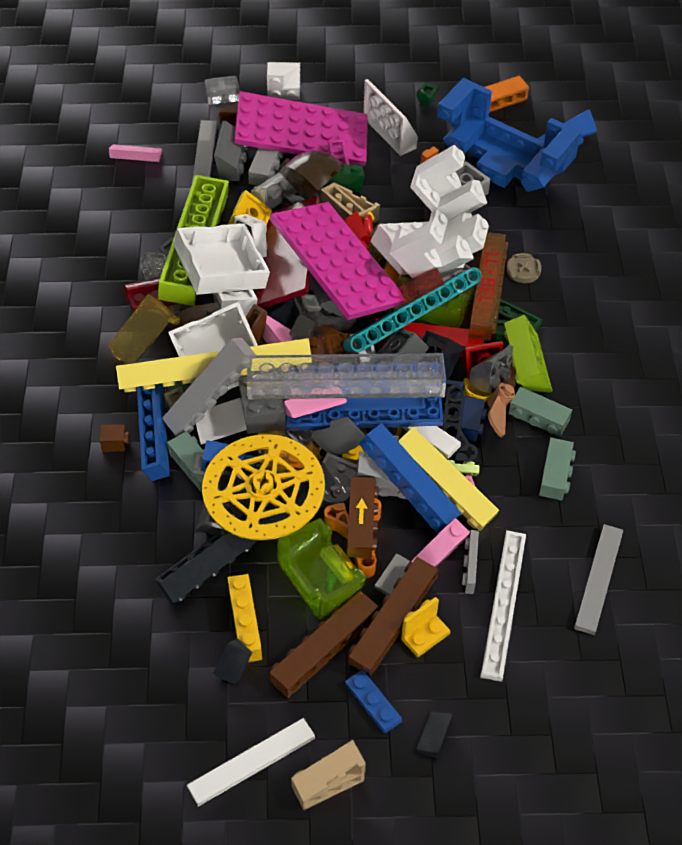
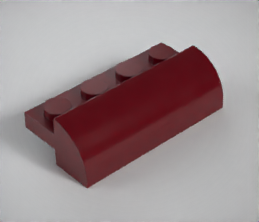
M160 278L125 284L122 287L126 303L130 305L133 313L180 303L158 300ZM203 294L197 295L196 300L203 299Z

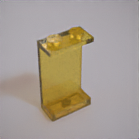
M148 294L108 345L113 351L111 354L118 360L122 359L124 361L123 365L137 363L166 325L171 322L177 326L181 319L160 300Z

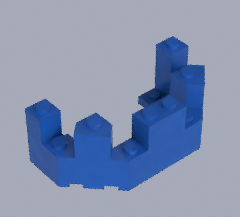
M463 78L438 104L437 117L450 122L453 127L443 140L448 148L455 145L464 154L468 150L471 156L479 159L476 169L489 177L491 182L505 188L515 176L521 179V184L526 192L545 187L554 175L563 173L575 159L581 131L550 118L547 123L545 139L542 142L489 117L492 91Z

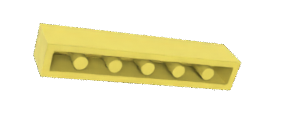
M414 427L398 441L457 507L461 514L468 519L467 523L473 529L477 528L481 531L497 515L499 509Z

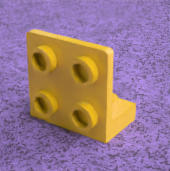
M436 597L432 600H426L417 611L409 612L404 617L401 640L417 658L450 634V629L437 617L439 600Z

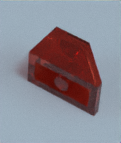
M435 268L398 288L407 304L443 286L445 283L438 269Z

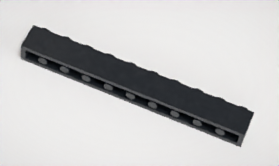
M319 462L324 474L325 494L331 490V486L336 482L325 464ZM308 481L300 483L295 504L298 506H302L309 492ZM295 485L283 489L289 498L292 496ZM280 495L275 498L281 503L286 504ZM262 502L254 506V512H257ZM268 502L263 512L279 507ZM284 512L260 519L258 524L276 523L290 517V515ZM243 514L238 519L246 521L247 515ZM223 529L154 580L169 601L173 603L180 602L187 596L186 594L189 591L201 587L204 580L217 575L220 568L233 563L239 554L246 553L252 548L254 543L262 540L238 537Z

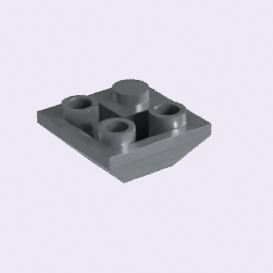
M510 345L471 368L469 384L489 393L503 381L507 380L511 375L510 366L513 360V346Z

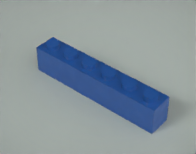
M163 383L155 384V388L144 390L143 386L137 387L141 465L142 471L151 481L170 476L166 423L162 419L165 415Z
M382 423L370 431L358 443L437 534L461 514L457 507Z

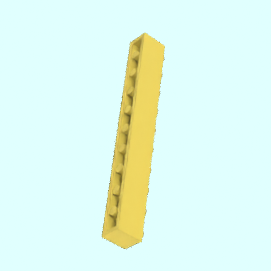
M309 338L250 347L256 356L251 360L252 364L248 368L243 369L240 376L250 375L251 370H259V373L270 372L272 367L284 370L289 369V365L297 364V368L308 366V362H312ZM220 351L116 366L119 389H124L125 392L136 391V387L143 386L144 390L153 389L155 384L163 383V387L174 386L175 381H182V384L193 383V379H196Z

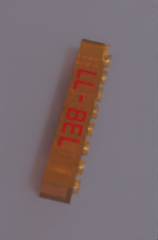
M487 232L484 248H482L479 267L481 280L476 286L469 338L490 341L491 334L496 332L497 323L493 321H497L499 311L495 309H499V298L501 297L502 287L499 286H502L505 264L502 263H505L507 253L503 252H507L508 242H505V234Z

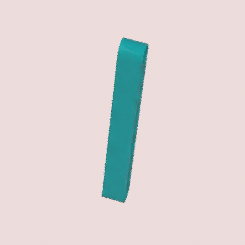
M470 268L459 272L345 339L343 343L344 350L347 353L353 354L367 349L477 284L481 280V272L477 268ZM412 306L415 308V314L412 312ZM397 315L401 318L400 322L397 320ZM383 323L386 325V331L382 328ZM368 332L371 333V340L367 336ZM353 340L357 344L356 349L352 345Z

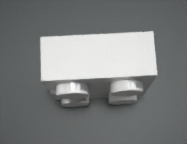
M247 214L234 216V223L246 224L256 249L262 257H267V227L265 222Z

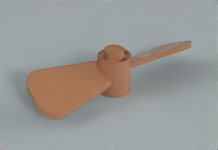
M510 366V377L499 384L497 388H494V392L487 401V405L490 408L488 413L489 422L499 437L505 435L506 406L515 397L514 387L517 382L514 375L517 372L513 366Z

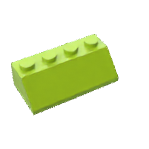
M522 315L505 322L506 330L504 335L506 340L509 341L507 347L513 346V360L511 364L517 372L514 375L517 384H521L523 388L529 391L552 392L538 335L526 316Z

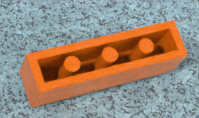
M520 76L486 86L485 88L492 91L489 112L527 100L529 86Z

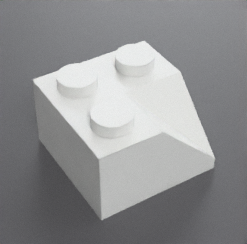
M268 62L267 91L269 97L300 101V63Z

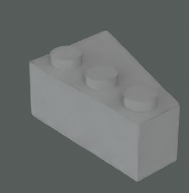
M360 451L355 477L375 478V486H379L378 495L396 496L406 499L394 483L389 480V477L376 465L374 460L366 457L365 453Z

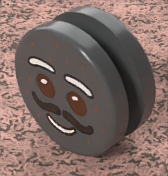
M330 473L336 483L331 486L330 491L324 494L321 506L325 509L329 505L344 503L345 508H347L350 504L351 480L344 474Z

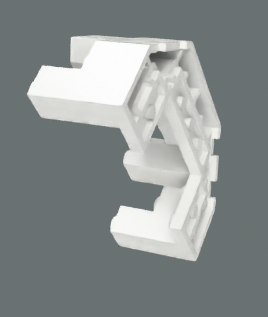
M455 145L418 165L410 187L432 211L429 223L410 233H407L403 228L397 230L390 250V255L412 278L432 279L435 277L443 279L464 268L466 262L474 259L472 253L484 248L489 225L479 214L472 216L471 212L486 205L487 201L480 181L472 180L463 186L461 185L455 171L463 167L465 156Z

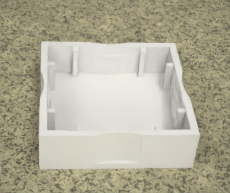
M246 224L177 228L174 247L196 294L266 288L270 271L262 255L256 249Z
M239 302L220 309L203 319L190 322L168 332L179 357L221 351L231 338H243L249 347L258 346ZM251 370L250 375L240 377L262 375L268 372L259 373V370ZM238 379L228 386V390L239 386Z

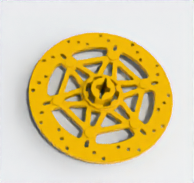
M267 434L245 437L222 449L208 465L202 483L204 504L212 519L229 533L251 540L281 538L299 530L317 513L325 492L323 470L313 453L295 440L279 435ZM268 449V453L246 460L238 458L240 455L250 451ZM284 452L291 455L301 463L304 469L295 470L279 457L280 453ZM264 461L259 470L249 466V464ZM273 461L272 471L265 470L269 462ZM277 464L282 465L289 473L277 474ZM229 466L233 471L227 489L218 491L221 474ZM243 468L253 474L247 477L241 469ZM238 474L245 482L233 487L236 475ZM294 478V479H292V480H290V481H287V482H285V483H281V480H280V479ZM308 481L309 492L302 506H298L295 504L300 483ZM295 485L292 496L289 498L283 489ZM242 489H246L247 492L242 494H233ZM280 495L286 504L281 503L275 498ZM250 499V508H245L237 500ZM231 502L247 515L246 521H241L232 516L222 504ZM255 502H262L257 512H254ZM268 502L279 507L263 512ZM284 512L290 515V517L276 523L258 524L259 520Z

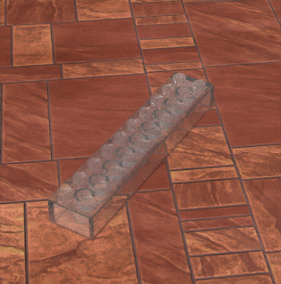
M443 353L256 355L251 360L252 364L247 368L248 399L445 397L446 374Z

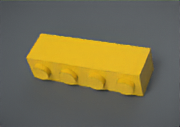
M249 575L228 577L236 637L252 652L248 662L262 660L261 643Z

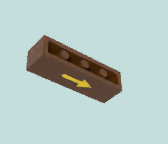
M351 477L347 557L372 558V550H376L377 538H373V533H377V520H374V515H378V503H374V498H378L379 486H375V478Z

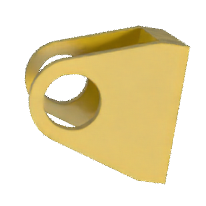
M245 190L240 195L228 225L235 224L234 216L244 214L262 220L267 225L272 210Z

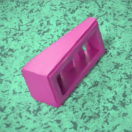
M344 138L328 140L329 154L338 160L343 159L344 161H341L342 164L350 165ZM341 145L342 148L333 149V146ZM338 152H342V153H343V154H340V155H334V153H338Z

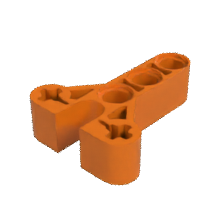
M374 498V503H378V515H374V520L378 522L381 517V502ZM338 503L327 506L324 510L325 527L328 530L338 532L348 539L349 515L346 512L345 504ZM372 550V558L353 557L361 577L370 578L375 574L376 556L374 550Z

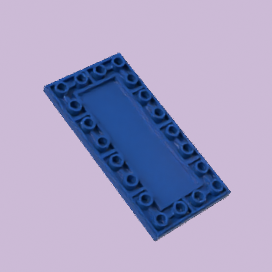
M439 361L308 365L298 368L297 366H289V369H286V400L337 386L347 399V402L300 417L292 418L286 415V431L322 430L330 428L332 420L349 417L358 428H376L381 423L386 428L443 426Z

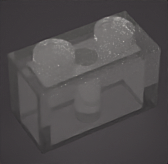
M237 76L205 79L208 105L239 100L240 90Z

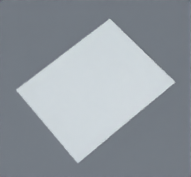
M240 398L213 406L205 412V417L196 423L201 444H205L206 440L214 441L247 430Z

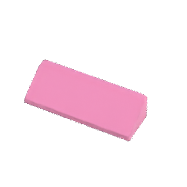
M112 145L109 148L110 158L159 162L162 152L161 148Z
M334 386L285 400L284 407L286 415L296 418L347 402V399L341 390Z

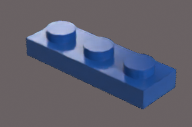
M363 670L345 681L346 687L384 734L402 722L401 716Z

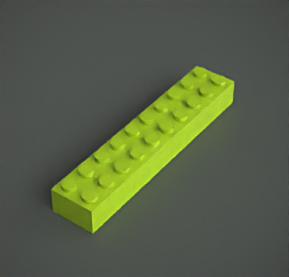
M195 175L177 228L219 226L228 197L229 181ZM174 236L159 280L158 300L194 306L198 294H196L174 247Z

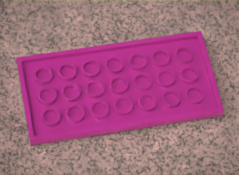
M240 91L234 144L298 155L311 150L329 153L327 141L344 138L349 164L365 166L368 114ZM341 145L333 146V149L342 147ZM342 152L334 153V155L343 154Z
M329 202L271 214L269 220L347 320L405 305L407 298Z

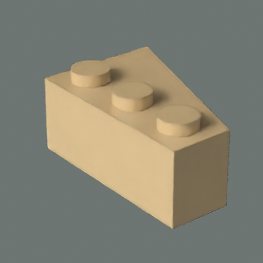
M336 183L321 189L320 203L329 202L343 220L355 211L361 216L362 214L366 215L369 210L374 216L373 222L379 219L380 204H372L366 201V197H358L352 194L351 190Z
M353 740L307 769L297 772L291 778L292 788L303 810L364 781L366 763Z

